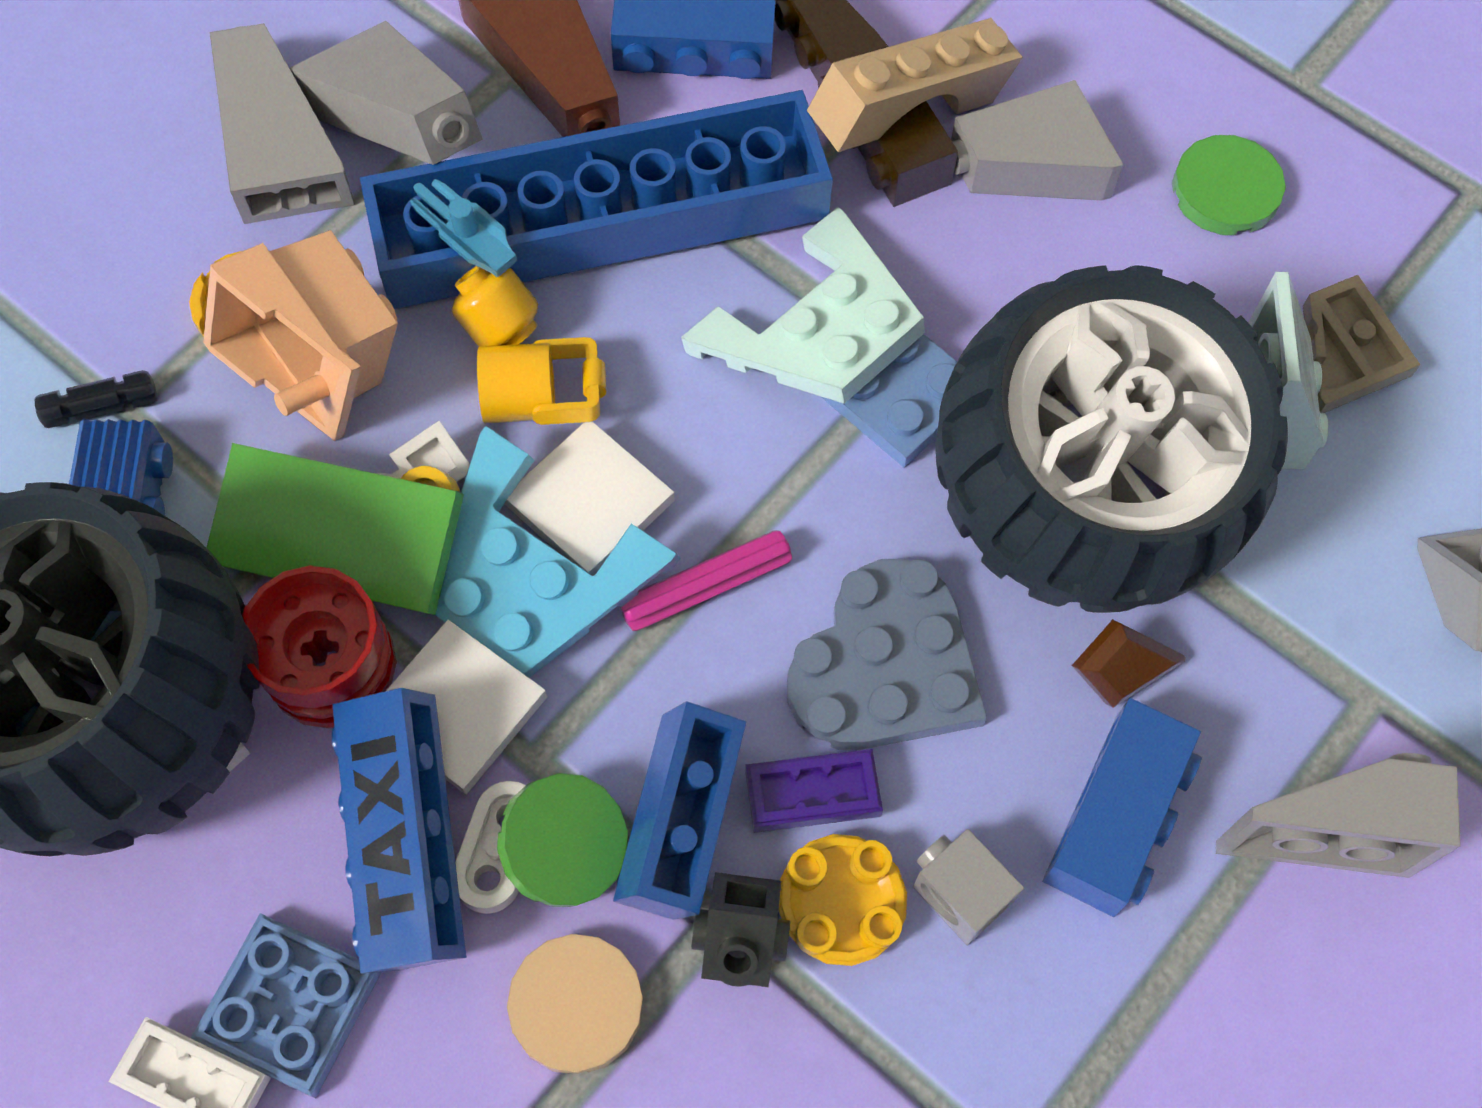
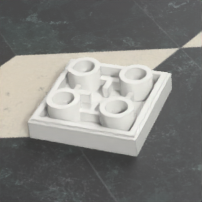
M591 421L584 422L524 476L505 502V505L559 554L594 576L631 523L642 531L645 530L675 501L673 490Z
M450 620L443 624L386 690L406 688L435 695L445 780L465 795L469 793L547 698L545 689Z

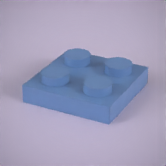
M923 334L845 404L828 398H821L905 468L937 437L941 401L957 361Z

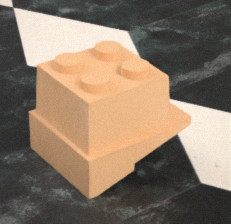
M329 230L269 251L264 243H261L211 264L203 340L207 349L254 388L264 384L274 392L276 406L284 416L297 411L332 440L336 441L344 437L353 399L382 383L398 325L397 316L392 304L384 295H377L364 277L363 267L356 254L348 248L344 249L333 232Z

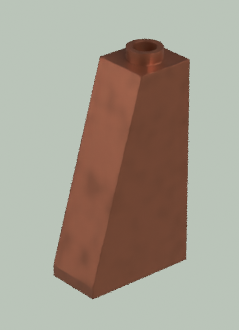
M458 0L464 23L562 137L620 126L617 92L577 0Z

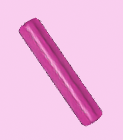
M773 530L638 590L639 594L620 607L622 615L632 631H639L788 564L792 560L791 548L781 531Z

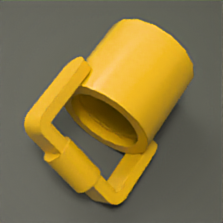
M589 337L537 340L533 344L478 347V393L481 416L485 424L534 421L541 425L594 421L600 416V399L607 392L605 362L598 358L597 344L594 339ZM586 358L582 364L583 394L587 401L556 403L553 360Z

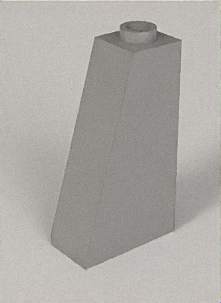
M387 21L290 67L293 76L318 120L434 165L483 140L465 90Z
M265 24L240 26L210 32L230 193L243 223L248 224L354 205L353 195L342 161Z

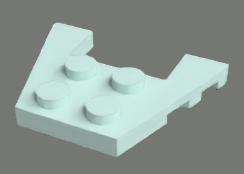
M836 207L802 236L805 252L833 269L834 272L761 334L756 333L719 306L716 307L681 337L685 352L702 360L706 354L724 359L728 368L744 373L753 368L776 375L779 384L845 404L925 333L924 317L843 210Z

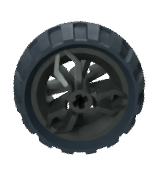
M56 482L26 483L24 490L9 493L0 492V848L36 856L50 857L66 854L87 856L127 848L134 845V838L145 834L163 833L186 819L187 815L185 812L207 792L215 793L230 774L227 766L235 755L240 742L247 743L255 720V710L252 704L253 690L259 689L260 683L251 673L247 664L254 663L257 669H259L257 643L242 617L245 604L238 589L214 555L188 530L154 508L125 495L100 488L78 487ZM110 611H121V615L94 641H90ZM39 702L40 706L18 737L15 724Z

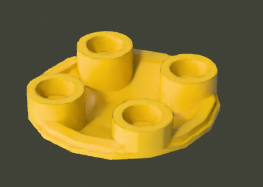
M832 834L810 841L792 854L780 878L779 913L782 920H790L789 936L802 952L825 964L854 966L877 958L899 938L906 919L907 890L899 868L892 861L891 853L884 844L876 840H865L859 836Z

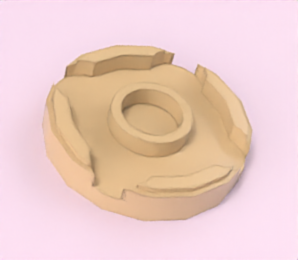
M570 934L546 941L525 957L511 980L507 1010L512 1033L531 1059L553 1072L579 1074L605 1068L628 1049L640 1028L643 996L637 972L621 950L599 937Z

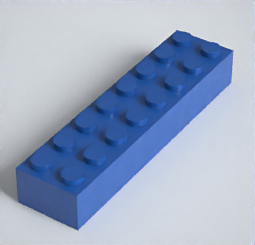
M798 90L444 160L434 165L424 164L359 177L378 271L387 299L394 309L458 296L460 292L455 287V283L465 273L475 267V265L468 263L439 236V231L417 213L411 205L410 199L416 198L445 224L448 222L422 200L413 188L415 184L421 183L449 206L450 201L432 186L434 179L445 183L461 198H466L471 203H477L505 228L508 244L517 257V261L510 268L522 282L821 221L830 213L833 178L814 121L807 112L809 106L804 91Z

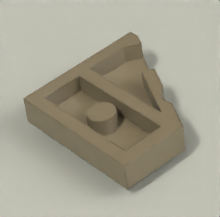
M1359 275L1309 294L1303 304L1304 320L1311 337L1313 360L1318 361L1322 368V384L1318 393L1320 413H1326L1413 376L1419 368L1420 363Z

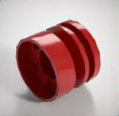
M309 565L284 571L260 586L245 606L242 617L257 643L259 669H257L254 663L247 664V667L281 711L303 725L333 728L335 725L332 704L385 692L392 684L397 664L392 637L382 622L373 602L358 581L339 570ZM326 662L325 665H322V666H318V665H317V663Z

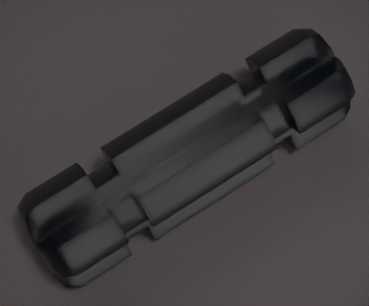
M141 370L124 374V381L117 382L115 377L69 387L66 389L67 394L61 395L59 390L40 394L34 399L35 411L39 421L45 428H53L69 424V417L75 416L78 422L83 419L124 411L126 408L125 404L131 403L133 408L153 404L157 400L156 387L149 372Z

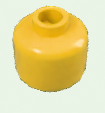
M475 266L455 283V287L460 293L453 302L451 312L477 346L519 345L536 329L537 323L534 318L538 311V302L511 268L507 269L499 277H496L492 273Z

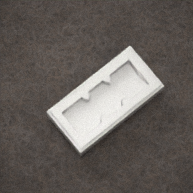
M145 1017L108 1082L161 1108H255L271 1077Z

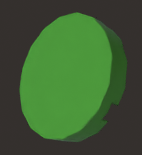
M1213 135L1193 143L1182 154L1172 180L1173 193L1176 190V195L1179 198L1178 206L1184 216L1201 229L1219 235H1236L1238 231H1246L1248 229H1251V233L1263 228L1275 216L1286 189L1283 170L1274 156L1255 141L1236 135Z
M557 773L528 783L509 800L503 813L505 817L502 821L501 832H498L497 851L505 875L522 895L535 902L540 901L553 907H573L600 897L617 880L627 849L628 830L620 806L603 786L583 775Z

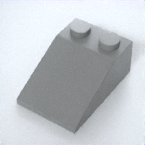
M1401 753L1393 755L1383 761L1252 807L1216 841V854L1410 878L1460 847L1457 767L1431 764V758L1423 754Z

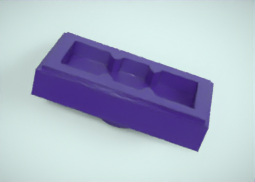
M873 749L745 764L754 833L882 816L883 807Z

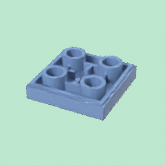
M260 913L192 1034L191 1039L316 1099L382 972L360 974L358 958Z

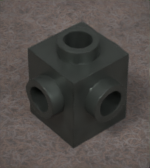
M715 872L709 910L700 909L699 915H695L691 949L704 951L701 979L722 981L727 985L737 987L747 985L769 987L772 960L786 961L790 920L778 919L781 891L780 880Z

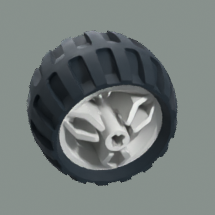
M1106 265L1082 268L1063 274L1055 281L1033 286L1003 306L969 342L952 371L941 401L935 442L936 466L941 485L948 489L947 510L961 537H971L983 553L981 562L997 577L1002 579L1006 575L1016 582L1029 588V597L1059 607L1069 602H1079L1080 608L1087 612H1123L1147 604H1160L1198 587L1232 561L1257 531L1276 495L1278 474L1284 465L1286 457L1288 423L1287 417L1280 416L1283 388L1275 364L1267 363L1256 343L1258 334L1242 315L1235 318L1226 308L1213 299L1216 294L1194 281L1185 284L1163 276L1162 269L1135 265L1124 270L1108 271ZM1061 389L1082 417L1079 418L1048 393ZM1128 463L1167 491L1165 497L1156 499Z

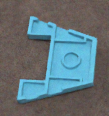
M485 426L479 435L461 491L464 497L435 615L444 622L450 620L530 678L591 631L589 628L617 606H624L639 594L638 590L660 573L665 574L675 567L681 558L677 553L631 523L596 575L592 576L499 512L535 460L529 454Z

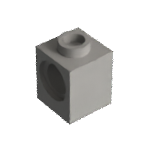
M969 829L965 830L953 842L946 835L941 836L916 861L923 869L920 871L913 888L967 946L1012 905L1024 889Z

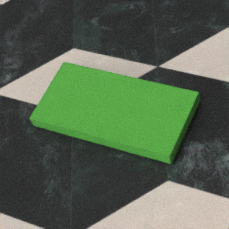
M232 443L206 548L222 566L272 578L284 571L309 565L337 569L358 581L371 601L435 615L464 494L450 489Z

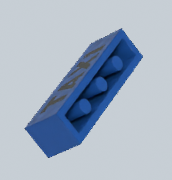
M398 688L332 704L335 725L332 730V745L338 756L341 783L338 806L340 815L345 822L348 850L345 873L347 882L352 889L355 917L352 941L355 952L359 957L360 974L398 971L467 958L435 695Z

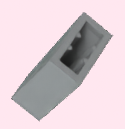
M1075 80L955 117L951 141L958 150L954 174H961L970 193L1084 200H1105L1112 197L1123 163Z

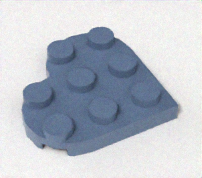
M880 559L848 573L842 581L841 590L835 602L833 612L834 626L801 641L795 649L794 658L787 675V703L797 725L802 729L805 727L814 737L830 742V747L837 750H863L984 726L987 716L956 603L946 583L938 577L936 568L930 562L922 559L912 561L907 559Z

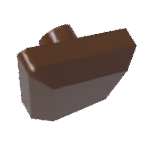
M1112 619L1071 666L1105 704L1114 708L1184 663L1186 657Z

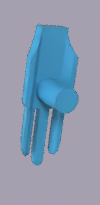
M436 179L433 180L432 186L450 201L449 206L423 184L417 183L414 185L413 188L417 195L448 222L445 224L416 198L410 199L413 208L439 231L440 238L468 263L499 277L517 261L516 254L508 244L505 228L477 203H471L468 199L461 198L449 186Z

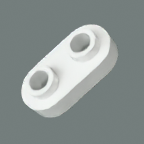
M504 781L494 784L485 790L476 804L455 864L459 898L466 907L475 912L484 914L499 912L508 907L519 893L504 873L497 851L498 832H501L502 828L499 825L500 817L503 815L509 800L526 786L522 783ZM487 871L497 872L500 875V882L496 888L490 891H482L477 888V881L483 873Z

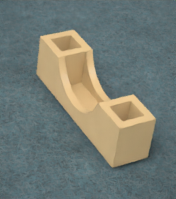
M988 18L833 62L811 101L807 112L835 149L841 152L880 139L903 115L919 104L941 95L956 114L993 103L1023 56L1010 42L1005 31L997 26L992 18Z

